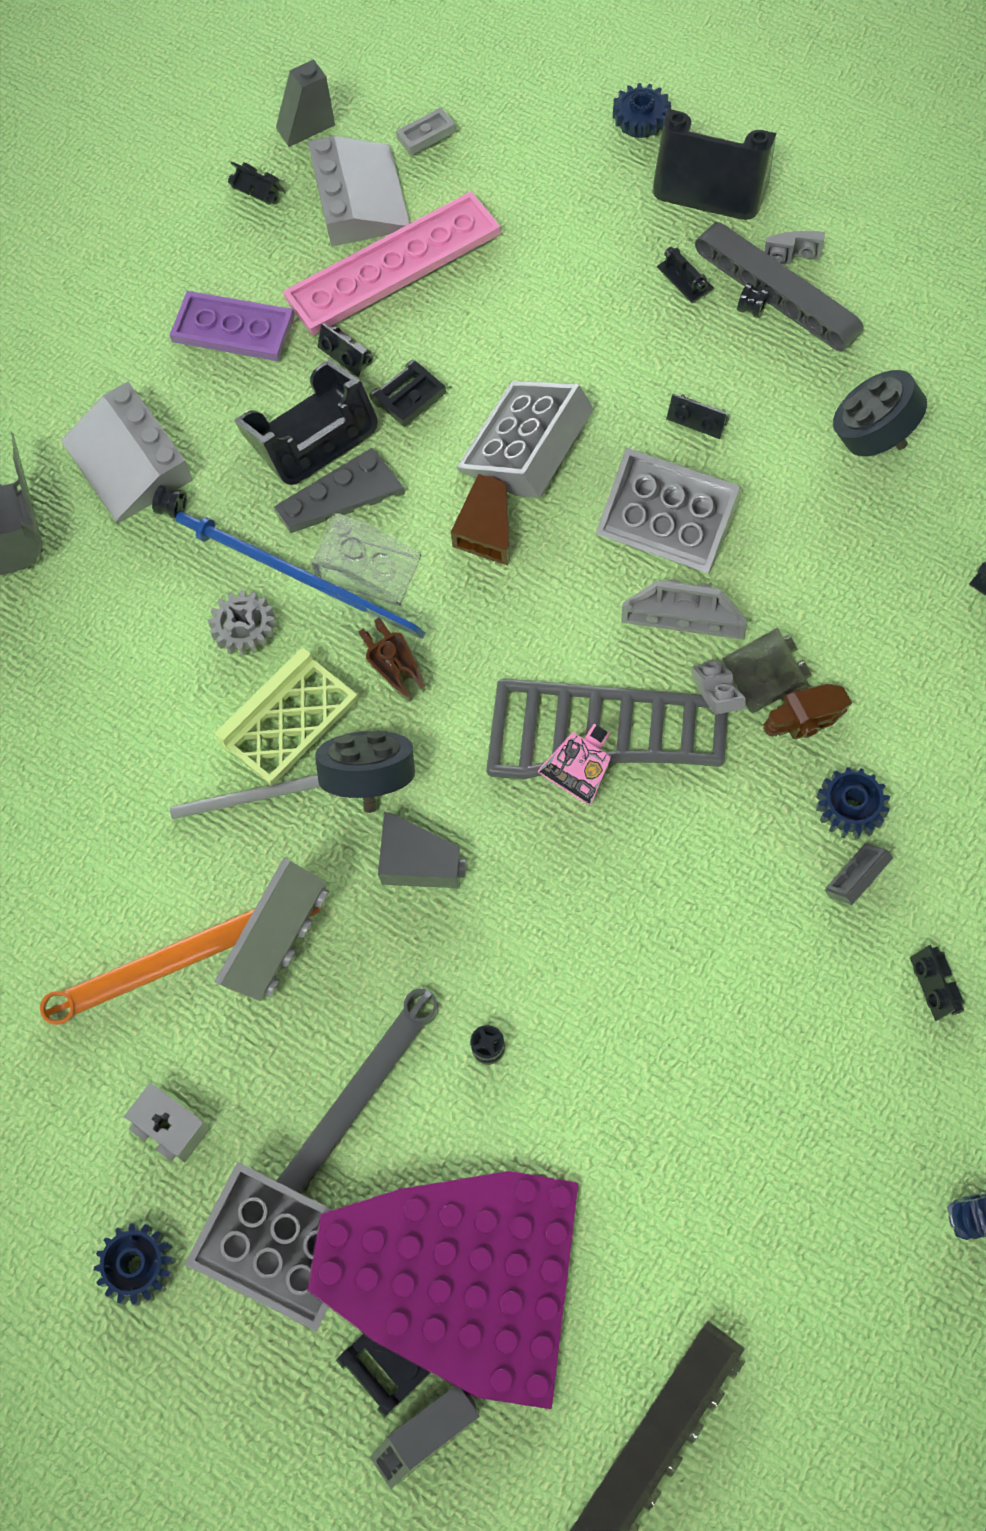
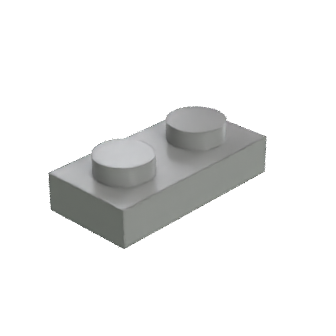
M440 107L397 130L396 135L398 141L407 152L413 155L455 133L456 127L452 119Z

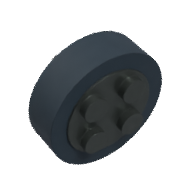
M890 370L879 373L862 382L844 398L833 418L834 431L848 450L857 456L876 455L894 446L898 450H902L908 445L905 438L917 428L925 415L927 398L910 373L903 370Z
M380 730L348 733L326 741L315 753L319 786L332 795L347 798H363V808L366 813H372L377 810L376 796L389 794L407 786L415 776L412 742L405 736Z

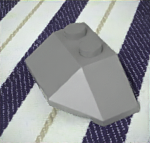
M657 580L623 602L621 623L744 640L747 619L720 588H713L708 584H685L678 580Z

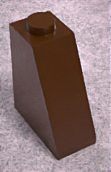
M478 474L452 527V547L508 566L510 550L506 483L494 476L487 477Z

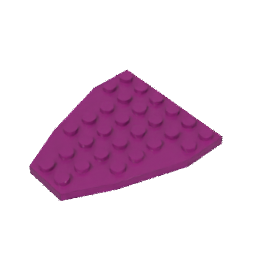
M505 1171L402 1188L323 1213L319 1219L307 1292L373 1342L446 1382L458 1386L476 1398L552 1409L579 1183Z

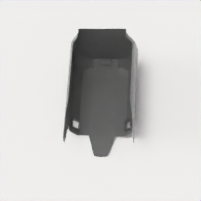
M12 431L13 461L18 480L15 483L3 486L0 484V575L21 569L24 570L43 552L39 527ZM20 484L21 490L18 492L17 486Z

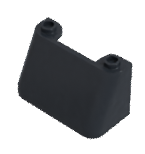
M668 109L664 118L653 181L654 196L663 202L740 220H750L756 217L769 184L777 133L754 130L747 134L744 143H738L690 132L692 123L690 116L680 111Z
M327 360L313 370L310 376V384L314 394L268 423L266 417L256 410L248 411L234 420L241 434L278 478L288 485L301 482L370 437L377 428V416L361 380L331 360Z

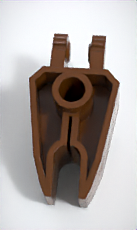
M379 617L374 620L375 627L385 638L374 644L368 631H365L364 628L358 631L369 648L367 649L365 659L398 694L411 701L413 699L403 685L405 678L398 668L401 669L406 678H413L424 692L426 688L422 673L403 635L396 632L390 633Z
M824 684L804 690H795L784 697L782 706L771 710L768 719L763 724V729L769 737L790 733L792 739L808 738L836 723L848 711L847 708L852 702L842 686Z

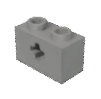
M152 1083L148 1084L124 1115L127 1120L133 1123L128 1130L144 1142L149 1136L159 1143L155 1150L171 1162L175 1157L186 1162L211 1129L206 1123ZM163 1120L171 1125L168 1131L159 1126Z

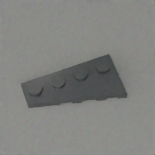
M370 448L275 505L274 511L288 531L294 533L327 521V517L336 514H342L343 516L352 513L353 508L368 503L370 506L381 503L382 498L395 495V497L404 495L405 490L375 450Z

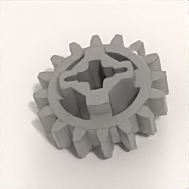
M241 590L239 597L236 598L232 593H229V600L227 602L219 599L220 608L211 609L213 618L208 619L213 640H216L220 649L226 646L229 654L238 649L240 655L244 656L246 649L249 648L253 653H257L256 645L260 644L266 647L265 637L273 638L274 636L272 628L276 627V621L273 617L275 614L272 606L268 605L265 597L258 599L256 592H252L249 597H246L244 590Z

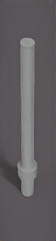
M318 775L277 783L272 787L268 785L171 806V817L176 819L319 788Z

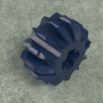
M986 1192L965 1196L950 1203L947 1207L950 1215L948 1218L956 1237L964 1240L986 1237Z

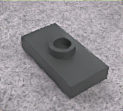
M865 843L826 887L825 892L829 898L853 905L893 859L892 855L886 849Z

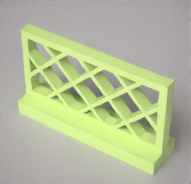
M302 647L214 735L225 751L236 756L272 787L359 697L358 694L317 663L311 653ZM314 672L323 677V686L306 687V680ZM342 692L347 696L339 705H328V693ZM323 693V706L306 707V695ZM301 695V708L284 709V701L289 696ZM323 713V722L319 726L306 727L307 714ZM301 715V728L284 729V716ZM279 717V730L262 731V723L267 718ZM301 735V744L297 748L284 749V736ZM279 737V750L262 751V738ZM257 739V752L243 753L238 747L245 740ZM279 757V766L270 775L262 769V758Z

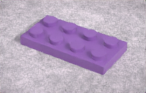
M187 291L170 332V338L174 343L279 361L295 315L293 309Z

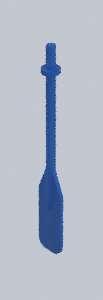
M182 511L176 515V522L196 531V538L203 542L211 538L360 611L367 612L377 618L380 617L381 620L423 639L426 634L412 622L215 528L214 520L208 517L198 520Z

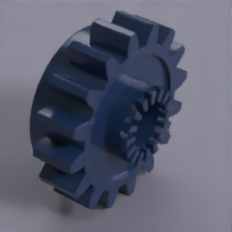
M638 83L635 89L628 85L627 92L620 90L618 98H614L612 118L615 119V126H620L623 133L632 137L645 138L656 135L657 132L663 129L664 118L668 109H671V102L668 101L669 95H661L662 88L660 87L653 90L650 83L646 88H643L641 83Z
M847 767L842 774L837 770L834 771L831 777L832 780L824 779L823 789H819L816 798L820 801L816 805V811L824 812L820 819L821 823L831 822L829 829L831 833L838 828L842 830L841 838H845L848 832H853L856 840L860 838L862 831L871 836L874 832V827L881 828L885 821L883 817H887L890 808L885 806L888 804L890 796L883 794L885 784H879L875 780V774L870 776L864 773L862 768L859 771H852L850 767ZM846 800L857 801V804L860 806H852Z
M134 1223L129 1224L128 1231L126 1232L119 1227L116 1228V1236L113 1239L105 1237L103 1240L106 1244L104 1250L96 1252V1255L100 1257V1264L94 1266V1271L100 1272L102 1276L96 1282L97 1285L101 1287L108 1286L105 1296L112 1299L118 1294L117 1303L126 1305L130 1298L132 1305L140 1306L142 1296L147 1301H154L153 1291L158 1289L165 1292L166 1287L162 1283L163 1279L173 1278L174 1276L173 1273L167 1270V1265L176 1263V1259L166 1255L173 1248L172 1244L169 1242L161 1243L164 1234L160 1231L152 1234V1227L144 1224L141 1231H139L138 1225ZM135 1256H140L141 1266L135 1273L131 1274L128 1268L129 1261Z

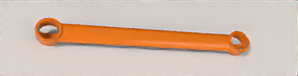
M316 907L310 917L319 913L322 907L320 909ZM255 909L67 990L50 992L41 1001V1016L50 1024L59 1025L67 1023L76 1014L234 947ZM53 996H64L68 999L64 1003L46 1009L48 1001ZM70 1007V1012L63 1019L54 1020L50 1017V1015Z

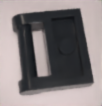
M412 359L405 364L403 371L380 389L375 388L369 393V396L377 407L383 408L398 423L405 427L446 394V387L417 361ZM412 377L415 378V379H413L410 383H408L405 387H403L400 391H398L395 395H393L391 398H389V396H390L392 393H394L397 389H399L402 385H404V384H405L407 381H409Z
M364 1334L336 1360L343 1370L347 1368L379 1405L377 1410L384 1419L431 1374L373 1342ZM365 1350L368 1351L398 1386V1389L391 1396L358 1358Z

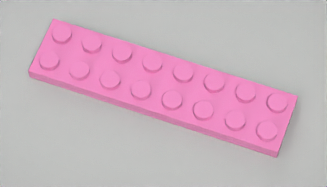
M470 191L284 290V299L313 336L320 332L322 323L328 327L499 236L501 234V226Z

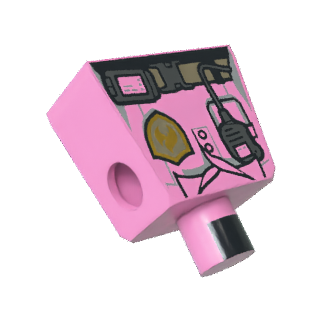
M593 724L584 739L572 732L540 767L538 774L589 806L595 797L611 759L610 755L600 750L610 733L596 724Z

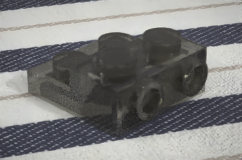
M778 627L722 658L726 667L733 673V680L739 692L746 698L745 703L752 714L779 699L784 702V697L792 691L811 687L808 678L812 676V673L804 660L797 661L794 652L798 648L790 634L784 636Z

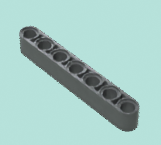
M715 222L695 240V248L704 259L744 287L749 283L757 290H769L768 304L836 351H844L863 332V323L855 314L726 225Z

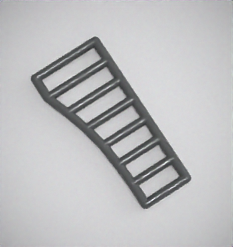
M504 678L497 682L486 769L487 774L491 777L524 780L541 776L538 774V770L544 763L532 765L540 694L558 695L552 754L567 738L571 697L589 698L586 735L593 724L600 726L602 699L621 701L616 751L605 752L611 756L608 764L672 763L720 767L725 762L728 712L715 714L713 752H693L696 707L710 708L702 695ZM509 691L527 693L519 766L500 765ZM633 702L652 703L648 750H629ZM665 704L684 706L680 751L661 750Z

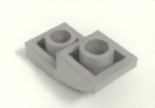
M793 231L776 234L766 238L764 252L781 264L791 265L792 256L820 260L825 232Z
M711 660L704 662L702 665L691 667V673L701 695L715 714L745 709L746 698L733 686V673L719 661Z

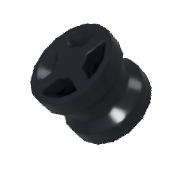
M747 283L741 293L737 311L742 313L748 311L752 313L753 317L760 318L769 297V290H757L752 284Z
M160 485L153 496V512L159 515L167 513L171 518L176 519V515L180 511H185L187 504L186 492L180 489L172 491L168 486Z
M491 1025L480 1026L471 1035V1050L478 1062L491 1065L502 1059L505 1053L503 1034L498 1028Z

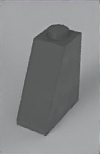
M314 59L291 69L289 72L276 124L277 131L288 147L335 126L327 77Z
M384 812L378 868L381 885L459 889L460 878H466L467 858L461 857L460 847L395 814Z
M454 1386L387 1436L372 1453L370 1459L390 1489L398 1485L480 1417L476 1411L475 1401L469 1393L462 1391L458 1386Z

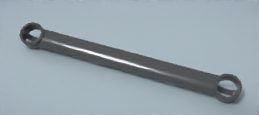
M416 989L406 996L404 1009L276 1182L300 1194L422 1027L431 1023L436 1018L438 1003L430 991ZM420 997L409 1013L411 1002L415 998ZM430 998L434 1003L432 1012L424 1018H416L423 1004Z

